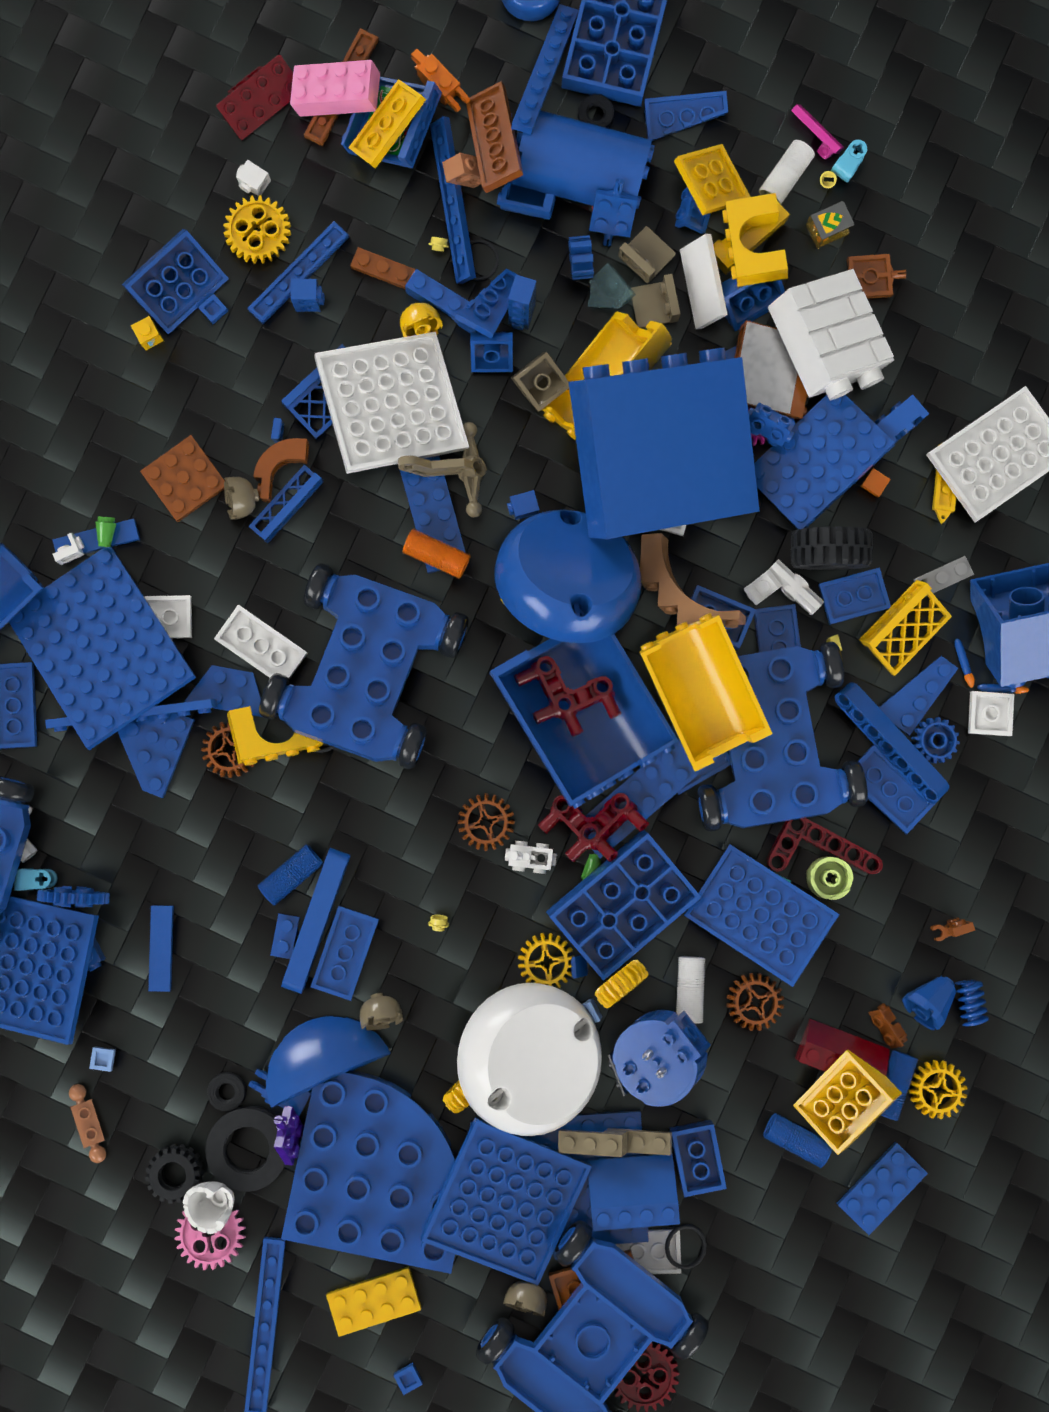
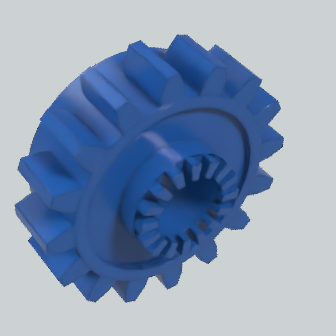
M936 717L934 720L927 718L926 723L920 722L921 729H914L917 736L912 737V740L916 741L914 746L919 749V752L927 760L930 759V763H937V760L939 763H944L945 758L951 759V753L957 752L958 750L955 747L957 744H960L957 741L959 733H955L953 730L955 726H949V720L941 722L940 717ZM935 735L939 739L937 745L933 743V738Z

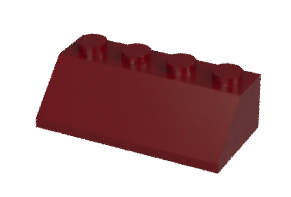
M809 1018L795 1059L826 1072L846 1050H850L886 1076L890 1049Z

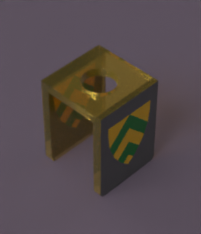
M841 201L810 215L806 226L818 249L847 236L850 233L848 228L853 227L854 222L845 203Z

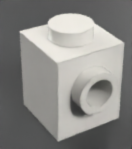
M249 160L244 165H240L236 173L239 187L246 193L252 192L258 197L262 195L271 182L269 174Z

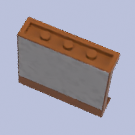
M746 320L740 326L734 358L742 357L748 407L755 409L760 402L771 407L772 410L789 418L792 417L796 424L806 415L807 406H805V402L809 396L777 328Z

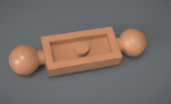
M75 1084L69 1090V1097L76 1101V1105L70 1108L83 1148L90 1146V1160L94 1163H100L106 1158V1150L99 1145V1142L105 1141L92 1099L85 1101V1087L81 1084Z

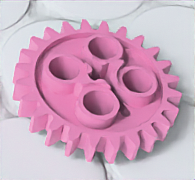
M232 1211L225 1226L211 1237L194 1228L189 1223L188 1217L185 1216V1219H178L177 1221L182 1226L175 1228V1231L180 1232V1236L175 1237V1240H181V1244L177 1246V1249H184L181 1257L188 1255L187 1263L195 1260V1268L199 1267L202 1263L203 1270H206L209 1264L212 1270L216 1269L217 1262L220 1267H224V1259L229 1263L232 1262L230 1255L237 1256L239 1253L236 1247H243L239 1239L246 1238L245 1235L240 1234V1231L246 1229V1227L239 1225L244 1218L237 1219L236 1217L240 1211ZM221 1236L227 1240V1245L224 1249H221L217 1244ZM199 1240L204 1241L206 1245L203 1252L198 1251L196 1248V1243ZM211 1242H212V1246H213V1248H214V1252H213V1253L210 1252Z

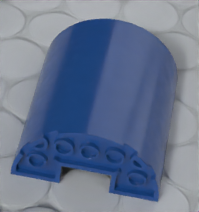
M615 634L587 643H570L549 639L529 651L526 650L489 672L569 807L573 806L574 809L585 803V797L587 800L594 798L604 792V790L617 784L615 779L621 781L635 773L633 768L638 765L641 768L657 760L655 755L663 752L664 755L675 749L673 745L679 742ZM549 656L553 658L561 671L560 676L566 688L575 690L585 685L591 679L605 676L612 681V688L615 692L614 699L621 711V715L610 719L603 703L600 702L585 708L576 714L583 732L572 737L565 721H562L560 718L553 717L537 725L532 713L549 706V702L538 680L535 679L518 686L514 675L530 668V665L541 657ZM548 664L540 665V669L544 672L551 670ZM597 684V689L600 692L607 691V687L604 684ZM560 701L558 703L562 710L569 709L567 702Z

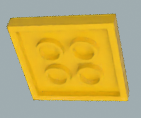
M723 144L680 155L674 160L702 215L725 209L726 201L750 197Z

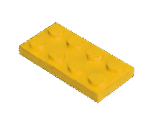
M398 79L348 148L376 169L409 122L420 110L426 99Z
M409 1266L327 1292L326 1294L339 1337L421 1310V1304Z

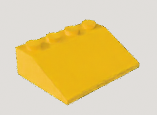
M846 1050L793 1106L836 1154L839 1155L902 1092L885 1075L850 1050Z

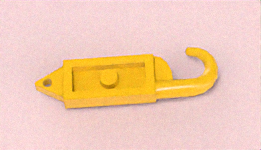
M936 470L932 510L936 512L940 524H943L948 516L955 511L956 496Z

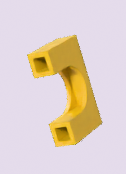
M776 193L726 201V210H722L723 222L728 223L729 229H725L726 241H731L728 255L729 261H734V266L731 267L732 280H737V287L788 279L785 249L767 253H754L747 250L741 243L742 236L750 228L779 222Z
M250 706L229 710L227 714L238 764L244 763L245 766L257 763V760L264 758L266 761L278 759V755L283 754L291 757L298 755L299 751L302 750L314 752L320 750L319 747L323 745L322 742L295 732L289 740L283 743L265 741L256 731Z

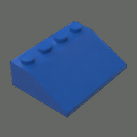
M182 229L131 275L122 286L160 327L169 334L229 278L187 230Z
M673 1154L587 1160V1163H590L592 1166L588 1175L593 1231L680 1224Z

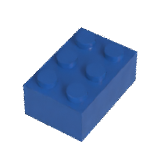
M697 585L690 598L691 600L716 611L740 610L746 616L745 625H738L737 628L725 627L731 643L737 651L742 645L756 609Z
M706 1120L669 1128L670 1132H672V1145L683 1196L688 1197L727 1189L713 1122Z

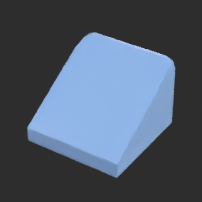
M593 998L582 1003L591 1015L594 1023L601 1021L602 1015Z

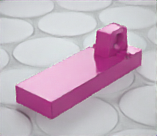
M796 104L791 110L822 141L821 146L817 150L822 158L827 160L834 153L839 154L844 149L802 105Z

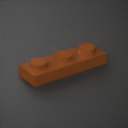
M359 247L350 265L351 269L405 289V285L416 270Z

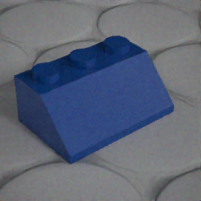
M732 277L722 282L721 285L727 310L725 317L732 329L737 331L746 320L752 322L769 312L768 306L785 292L782 280L737 287V280H732Z

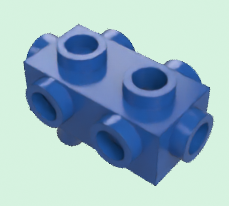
M760 402L755 409L750 408L748 413L750 430L753 435L760 434L767 438V442L773 446L779 445L782 447L784 442L789 444L795 433L792 431L795 425L792 417L788 418L772 410L771 407Z

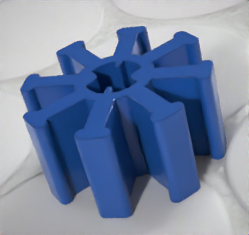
M590 235L569 237V261L571 263L572 280L593 278V254Z

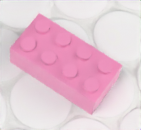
M372 60L294 66L290 105L300 117L375 112L378 103L380 71Z

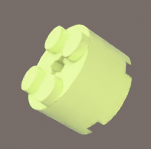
M829 856L818 858L809 866L806 872L808 887L820 898L837 900L844 897L851 889L853 872L850 866L839 858ZM827 874H831L834 876L831 878L832 882L826 881V878L828 877Z

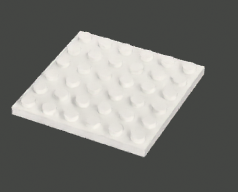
M436 332L315 353V362L347 474L398 464V458L402 456L428 458L464 451L469 448Z

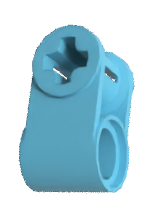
M862 140L852 141L843 155L836 161L831 171L848 183L864 159L867 152L866 143Z
M18 869L14 881V891L51 888L57 883V874L51 869ZM42 877H47L48 880L42 881Z

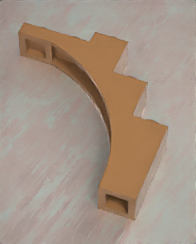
M662 533L642 535L640 555L642 586L648 591H658V607L666 614H677V625L687 622L689 625L699 621L700 617L711 613L712 616L719 615L723 625L727 628H737L738 625H745L746 616L740 610L716 611L706 608L687 597L677 584L671 570L668 555V539Z

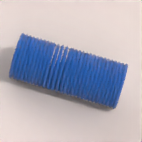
M305 844L294 856L286 860L281 867L277 868L268 878L259 883L258 888L272 905H276L287 894L302 884L307 877L322 867L323 862L313 849Z
M892 1050L888 1061L886 1077L902 1094L881 1116L895 1121L899 1120L900 1112H902V1106H904L913 1073L918 1063L917 1061H919L917 1058Z
M777 1113L773 1114L764 1130V1138L819 1168H822L827 1163L831 1155L832 1148L823 1138L792 1123V1121L790 1122V1120L788 1121V1119L781 1115L779 1116V1114L777 1115Z

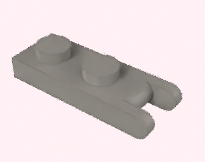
M963 556L913 580L914 582L916 580H923L932 588L931 592L935 593L974 575L966 556Z

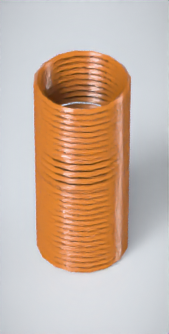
M416 529L411 530L402 550L403 553L414 557V559L416 558V560L418 559L445 573L447 572V574L449 573L458 579L463 575L470 559V554L468 555V553L466 554V552L464 553L455 547H450V545Z

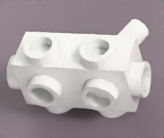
M515 840V845L511 844L510 848H506L505 861H509L508 866H513L512 870L525 872V868H534L533 873L546 874V870H551V866L556 865L557 854L553 853V849H549V844L536 843V847L528 846V842ZM539 854L545 856L544 862H538L537 856Z

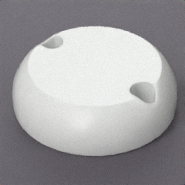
M540 983L512 985L487 998L476 1009L466 1024L461 1036L457 1056L460 1086L471 1108L488 1124L507 1133L520 1136L543 1135L563 1127L574 1119L592 1097L599 1080L602 1063L600 1037L596 1025L585 1007L563 990Z

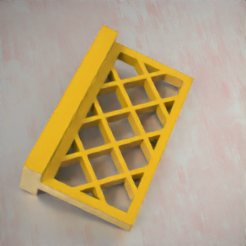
M916 580L859 639L893 676L952 617L931 592L932 588L926 582ZM927 595L930 599L929 607L921 608V601ZM915 611V622L907 623L908 613ZM921 611H929L928 622H920ZM934 611H940L944 615L938 622H933ZM927 625V633L923 637H919V626ZM896 626H901L900 637L892 638L893 629ZM906 626H914L913 637H905ZM913 640V648L909 652H904L905 641ZM882 641H887L886 652H879L876 649ZM892 641H900L899 652H891ZM899 655L898 664L893 668L890 665L891 656Z

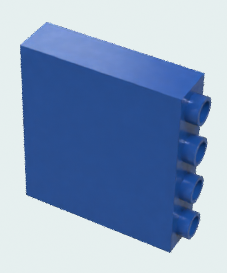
M725 348L699 351L700 363L688 365L687 353L661 356L662 368L649 370L648 358L622 362L623 374L610 376L609 364L583 367L584 380L568 382L589 538L611 539L760 512L742 357L726 359Z

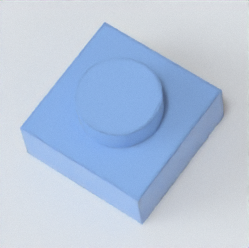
M94 1046L89 1069L113 1071L116 1049Z

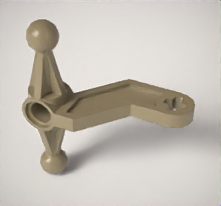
M466 422L463 425L469 448L463 452V458L435 461L417 456H402L398 458V468L400 470L423 477L458 474L465 484L470 502L466 506L467 514L472 518L480 516L482 506L478 502L480 483L486 474V465L482 458L479 457L474 436L477 434V426L474 423Z

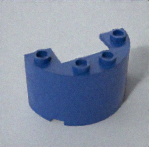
M519 132L516 138L518 150L523 133ZM510 181L499 192L497 205H500L501 210L550 220L557 196L513 185L512 181Z

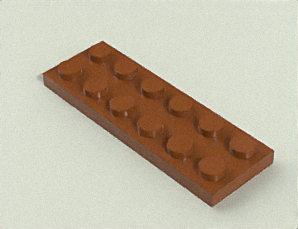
M502 81L469 97L470 101L466 104L481 184L486 193L524 175L515 131L511 129L512 117L506 88Z

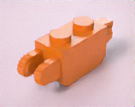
M418 49L411 53V58L416 64L415 69L419 79L425 86L427 81L436 83L442 92L440 97L442 104H448L454 111L458 112L461 110V107L453 99L455 96H458L466 104L470 101L468 95L460 87V82L433 54L424 56Z

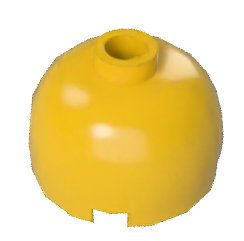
M427 303L411 304L404 310L400 318L403 337L436 332V335H438V329L443 327L439 313Z

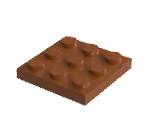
M192 435L140 471L177 522L224 490L225 480Z

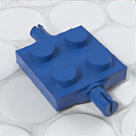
M619 179L615 180L614 190L604 191L596 189L589 231L605 234L603 245L606 246L608 239V247L611 246L613 236L630 238L638 196L627 195L622 192L624 184L622 179L620 180V185Z

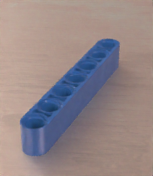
M850 682L835 695L837 705L924 800L935 804L949 790L948 782L860 686Z
M333 848L329 849L281 987L302 994L344 877L350 854Z

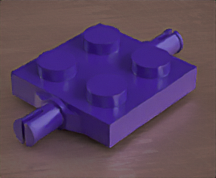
M284 1106L282 1116L278 1115L274 1118L277 1128L274 1148L285 1165H294L295 1158L299 1155V1140L303 1136L304 1125L292 1106Z

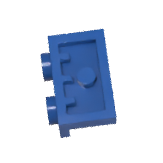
M687 187L681 195L682 202L676 213L677 220L675 226L678 228L686 226L700 234L705 233L711 213L701 214Z

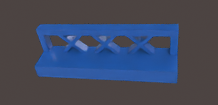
M303 465L249 527L265 542L269 543L323 483L322 478ZM304 472L308 473L311 477L304 485H300L299 478ZM291 489H297V493L291 500L286 501V492ZM275 505H283L281 511L276 516H272V508ZM261 520H269V524L262 532L256 528Z

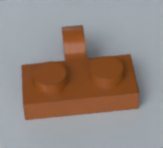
M959 917L948 920L947 925L935 924L930 927L931 930L939 929L941 931L940 936L934 938L935 941H942L949 936L957 937L975 931L973 922L959 919Z

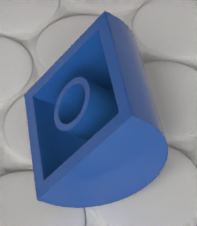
M471 332V372H513V332H495L492 338L480 332Z

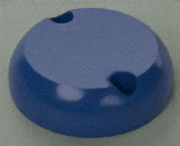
M552 510L527 518L509 532L500 547L495 564L496 588L504 605L511 614L536 633L562 642H594L615 634L629 621L636 609L641 594L642 577L639 563L627 540L623 536L611 539L589 538L586 513Z

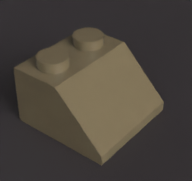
M542 352L511 377L522 394L538 412L569 388V381L547 352Z

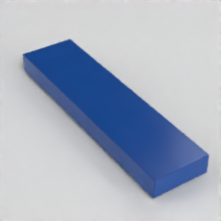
M134 518L117 523L111 547L140 540ZM96 528L74 534L76 537L79 536L84 544V548H82L84 554L104 548L98 546ZM68 536L53 539L55 552H58L57 549L64 545L71 546Z
M151 906L148 991H171L174 906Z

